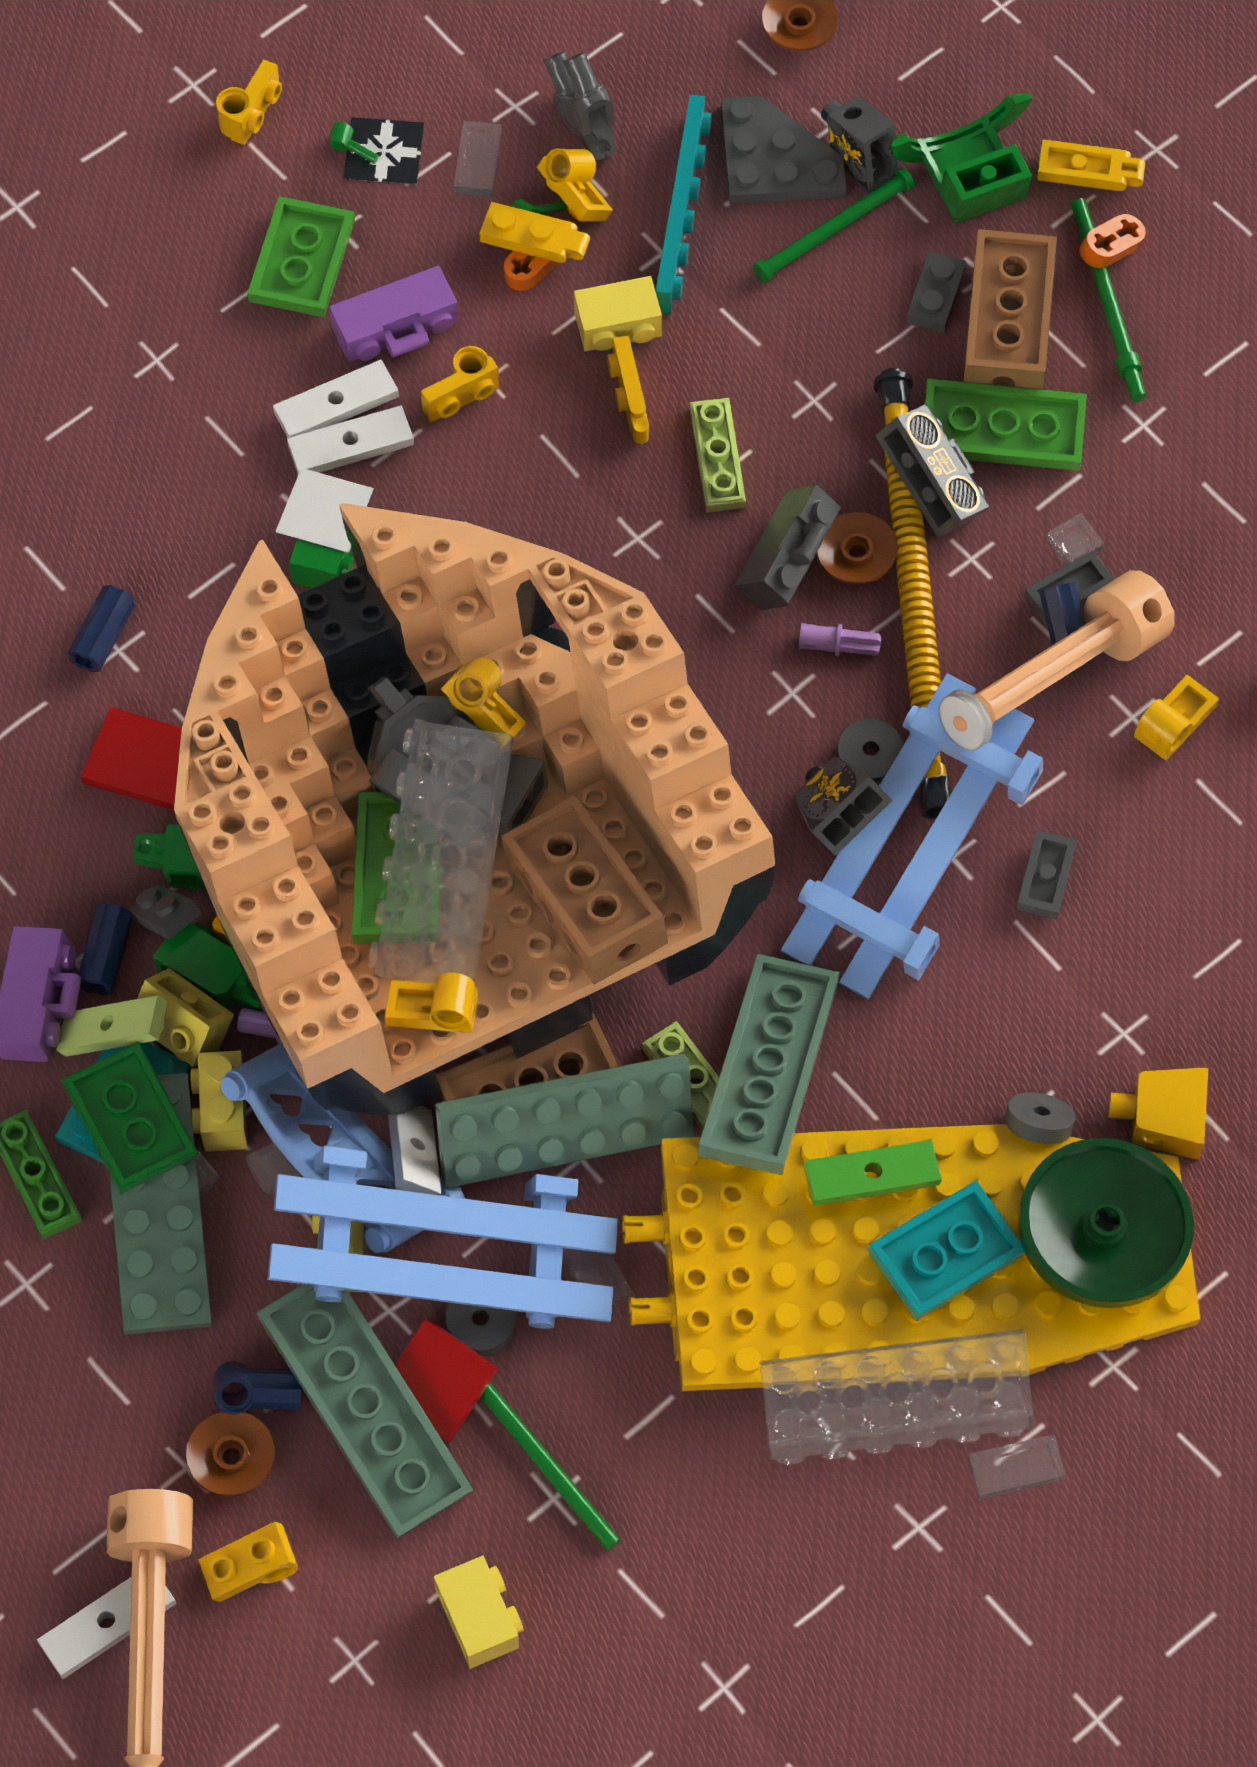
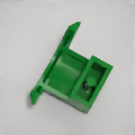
M1028 93L1008 95L999 105L983 117L951 132L934 137L914 139L908 137L905 133L898 134L892 141L891 152L897 160L906 163H924L955 224L1024 200L1032 174L1017 145L1013 144L1004 147L997 133L1015 121L1027 109L1033 97Z

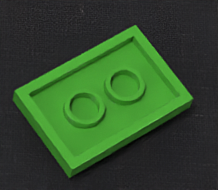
M279 196L247 293L248 302L325 318L355 222L354 211Z

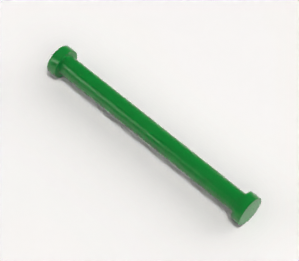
M905 168L897 170L894 173V178L767 260L763 261L760 259L753 263L752 267L755 275L762 283H768L773 279V274L899 192H908L915 187L913 177Z

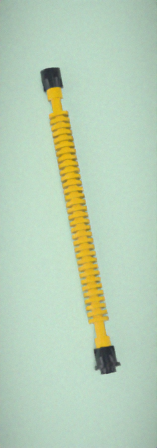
M889 368L882 371L874 379L873 387L875 392L878 393L887 426L896 417L910 411L909 399L910 390L913 387V378L910 374L899 368ZM885 452L891 523L898 545L896 569L906 668L908 672V688L910 691V707L912 708L915 705L919 708L921 706L926 708L940 686L941 680L924 518L922 511ZM940 752L920 784L921 814L927 819H936L952 793L946 773V766L941 763Z

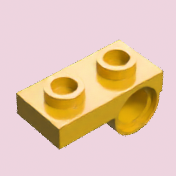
M263 59L245 90L238 87H230L221 91L217 96L216 107L219 128L232 141L245 145L251 134H256L260 130L264 121V113L269 104H275L282 90V83L279 82L277 64Z
M556 148L551 150L547 156H544L538 164L537 169L545 177L547 186L561 197L568 206V212L575 219L582 222L606 221L613 209L590 182L596 172V161L590 151L586 149Z
M476 346L461 348L453 358L454 374L421 390L422 411L430 423L441 417L448 418L458 412L461 407L475 400H484L491 396L495 390L499 389L498 366L483 349ZM468 370L478 371L477 373L473 374L465 373Z
M475 658L468 664L465 663L441 690L448 696L449 701L456 709L468 715L479 726V730L493 739L503 749L517 735L526 722L495 692L502 680L499 667L488 658ZM471 678L476 679L482 688L475 686Z
M1186 675L1163 700L1157 699L1149 706L1138 722L1134 737L1167 761L1218 706L1219 698L1189 675Z
M454 972L439 975L435 984L391 980L385 1012L386 1026L472 1033L479 997L478 988L475 987V983L471 978Z
M278 1522L270 1523L198 1559L212 1600L222 1602L258 1583L269 1584L290 1577L298 1570L285 1529Z

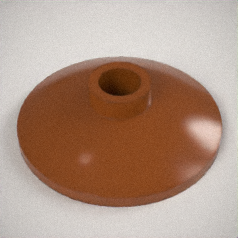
M767 0L762 11V26L766 35L778 46L792 51H810L823 46L833 37L838 27L839 15L833 0Z
M849 512L836 517L817 552V557L824 571L835 580L852 585L867 584L883 577L894 565L898 551L897 538L890 525L880 517L866 512ZM854 552H861L864 554V556L858 558L852 557L850 555Z
M221 1411L208 1416L193 1430L186 1448V1461L194 1480L208 1492L226 1497L243 1495L257 1488L269 1475L275 1459V1446L270 1431L261 1420L247 1412L233 1415ZM230 1452L240 1455L239 1461L235 1464L225 1463L224 1457Z

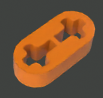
M1118 215L1092 229L1080 244V256L1088 265L1094 268L1108 267L1132 254L1145 238V227L1140 220L1132 215ZM1118 233H1120V234H1122V235H1123V234H1126V235H1124V236H1122V237H1119ZM1103 245H1105V246L1107 247V249L1105 250L1104 248H1100V247L1103 246Z
M513 251L504 261L505 282L516 291L530 290L548 275L559 262ZM528 266V274L524 272L515 274V268L523 270Z

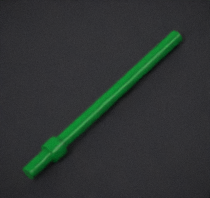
M1079 198L1071 203V207L1083 241L1087 234L1094 229V225L1086 200ZM1090 266L1117 353L1115 363L1119 376L1125 379L1131 401H1143L1147 395L1140 376L1142 366L1138 354L1132 350L1107 267L1094 268Z
M490 1382L480 1398L606 1551L613 1549L621 1539Z

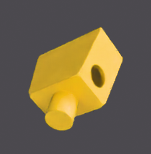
M1208 1068L1140 1072L1135 1086V1094L1110 1093L1108 1118L1133 1120L1132 1142L1137 1145L1199 1160L1205 1137Z

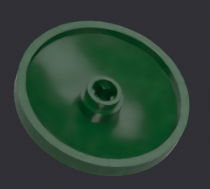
M1092 1138L1061 1147L1037 1166L1028 1180L1020 1200L1018 1231L1022 1247L1030 1264L1038 1275L1054 1290L1071 1300L1085 1305L1101 1308H1121L1151 1299L1167 1288L1176 1278L1192 1246L1194 1216L1190 1199L1183 1184L1171 1168L1159 1157L1138 1145L1126 1141Z

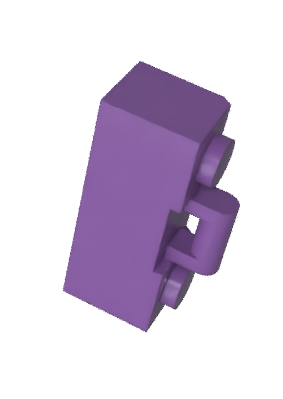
M439 265L329 306L331 328L349 363L358 359L361 361L371 360L380 351L386 349V347L392 358L430 344L427 333H443L450 329L454 323L459 322L457 300Z
M13 926L0 991V1057L2 1060L50 1061L52 1047H58L61 1039V1027L55 1018H74L81 976L67 973V970H72L75 966L76 950L62 929ZM60 987H62L60 1003L57 1004Z

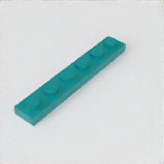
M690 95L655 291L661 313L671 314L673 299L681 300L683 276H678L679 266H687L689 243H683L685 233L692 234L695 210H689L690 201H698L700 178L695 177L696 168L703 169L706 145H700L702 136H709L712 113L705 112V96Z

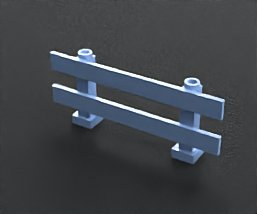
M948 673L926 708L923 706L919 708L914 705L903 722L902 727L910 731V736L879 785L893 801L839 852L822 882L819 880L815 882L811 879L806 882L798 897V901L804 904L806 909L780 950L782 954L801 964L812 966L836 925L862 938L864 941L840 979L839 985L867 1000L870 999L894 957L903 961L905 974L918 981L920 980L940 946L939 934L925 926L920 934L911 931L922 909L997 783L1000 782L1008 786V799L1023 806L1043 772V758L1029 750L1023 759L1015 755L1034 723V718L1017 709H1013L994 722L993 735L990 742L982 745L976 751H968L959 747L948 736L939 717L941 699L950 695L956 689L966 690L971 694L976 692L975 687ZM942 751L968 766L882 911L878 913L852 898L937 755Z
M324 1146L315 1154L313 1172L324 1173L323 1180L278 1174L276 1177L274 1211L320 1216L317 1249L272 1243L270 1245L267 1280L314 1286V1292H316L315 1299L324 1302L342 1301V1292L344 1290L526 1312V1318H529L528 1325L541 1329L554 1328L555 1318L558 1316L607 1323L611 1321L613 1287L561 1280L563 1248L606 1254L616 1253L618 1219L566 1212V1205L577 1197L578 1179L536 1174L525 1183L524 1200L534 1201V1208L354 1184V1180L366 1169L367 1151ZM351 1221L531 1244L529 1276L348 1253Z

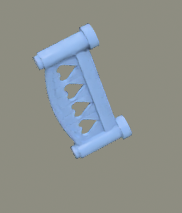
M281 1041L275 1047L228 1071L221 1080V1090L224 1096L231 1101L246 1100L251 1105L255 1115L274 1144L304 1178L323 1180L324 1173L313 1172L315 1154L323 1147L315 1145L311 1141L310 1135L301 1131L299 1124L325 1125L331 1129L326 1146L367 1151L366 1169L355 1178L354 1184L380 1185L396 1190L392 1151L355 1112L345 1111L337 1107L325 1110L318 1105L309 1093ZM270 1095L300 1096L302 1102L298 1115L289 1116L285 1114L282 1110V1105L274 1102ZM439 1177L441 1196L465 1199L459 1186L446 1188L442 1177ZM360 1222L368 1228L364 1235L365 1242L375 1253L389 1252L424 1231Z

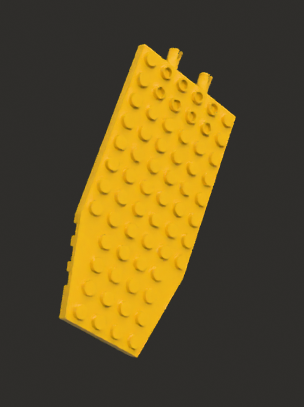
M1006 1124L795 1133L783 1175L697 1156L701 1137L662 1139L660 1147L664 1187L661 1196V1215H623L622 1232H625V1235H623L624 1244H629V1242L662 1241L663 1245H665L669 1286L668 1297H630L629 1314L632 1315L630 1317V1325L670 1324L673 1332L675 1361H679L682 1391L1031 1375L1044 1371L1046 1367L1063 1362L1065 1364L1083 1359L1086 1355L1103 1350L1108 1352L1122 1348L1124 1344L1140 1339L1148 1340L1196 1326L1200 1321L1191 1249L1181 1271L1171 1284L1156 1296L1136 1305L1121 1308H1101L1071 1300L1049 1286L1034 1270L1025 1254L1022 1258L918 1321L915 1320L868 1253L869 1244L976 1180L1020 1240L1018 1210L1022 1194L1032 1173L1054 1151L1070 1143L1085 1140L1070 1137L1068 1140L1057 1144L1036 1143L1014 1134ZM932 1140L942 1179L940 1185L819 1206L812 1205L803 1167L806 1160ZM1151 1152L1166 1163L1182 1183L1178 1157ZM866 1172L868 1177L878 1178L875 1173Z

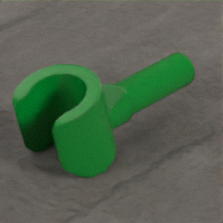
M335 122L330 132V145L332 149L336 152H346L349 150L375 164L379 155L358 144V142L351 140L354 130L350 125L344 122Z
M520 198L514 201L511 207L545 215L567 208V205L563 200L545 205L533 206Z

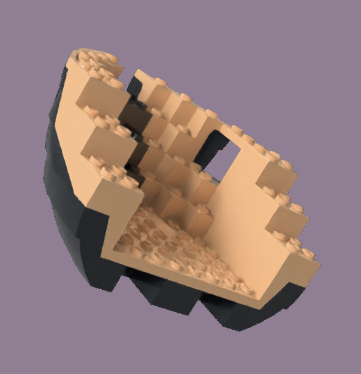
M342 503L339 505L357 565L356 569L297 595L263 539L258 542L206 642L182 726L174 811L189 851L197 864L209 902L219 918L249 986L312 1098L325 1110L337 1107L345 1111L364 1114L398 1115L404 1114L440 1096L435 1068L502 1036L513 1048L517 1059L587 1026L580 1025L593 1019L590 994L654 963L669 986L707 968L741 931L751 918L758 904L767 900L775 875V857L771 833L731 774L728 743L688 685L684 652L644 592L561 552L471 523ZM556 619L563 631L549 626L554 624ZM479 657L492 660L499 667L502 675L501 684L495 692L526 722L517 735L503 749L500 748L498 751L540 759L545 762L549 785L528 821L575 795L663 914L668 944L594 985L507 864L503 842L484 831L469 852L443 836L439 942L353 944L352 919L359 792H382L369 782L371 775L367 771L368 754L375 721L379 719L375 711L381 707L368 688L380 678L387 677L398 692L406 688L411 695L448 697L441 688L465 663L468 664L471 660ZM471 678L475 686L482 688L476 679ZM428 740L425 743L431 747L434 746V743L431 740ZM419 747L407 758L424 769L430 760L420 751L421 747ZM454 972L468 976L474 981L475 987L478 988L479 997L472 1033L386 1026L385 1012L391 980L435 984L439 975Z

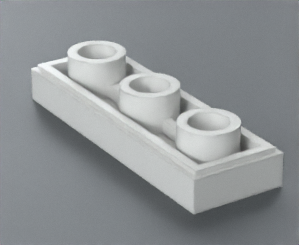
M381 359L273 405V410L287 438L340 423L398 398L399 391Z
M400 405L287 438V444L298 474L301 468L320 473L413 446L414 437L403 407Z
M418 1106L404 1114L388 1115L396 1190L441 1195L432 1110Z
M132 1577L37 1639L38 1644L62 1680L130 1635ZM165 1586L166 1611L174 1606L176 1601ZM106 1618L115 1620L114 1624L109 1628L100 1627V1623Z

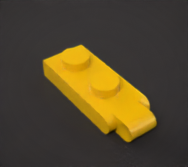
M1043 139L1037 180L1124 191L1127 186L1139 187L1143 184L1146 163L1142 159L1131 158V153L1126 150Z
M491 202L479 233L480 242L559 263H564L567 258L582 260L590 241V236L584 232L577 231L578 227L572 222Z
M629 335L613 338V354L607 355V363L610 377H618L620 387L615 388L618 411H626L633 440L637 444H644L649 439V422Z

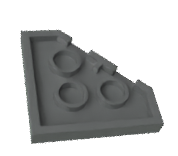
M761 96L721 98L729 204L846 198L844 160L841 154Z

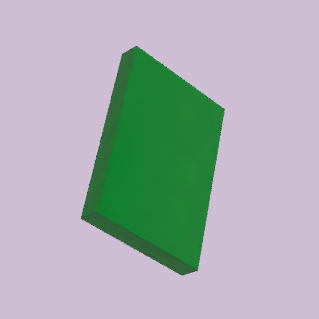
M140 1042L61 1079L69 1099L120 1195L198 1157V1151Z

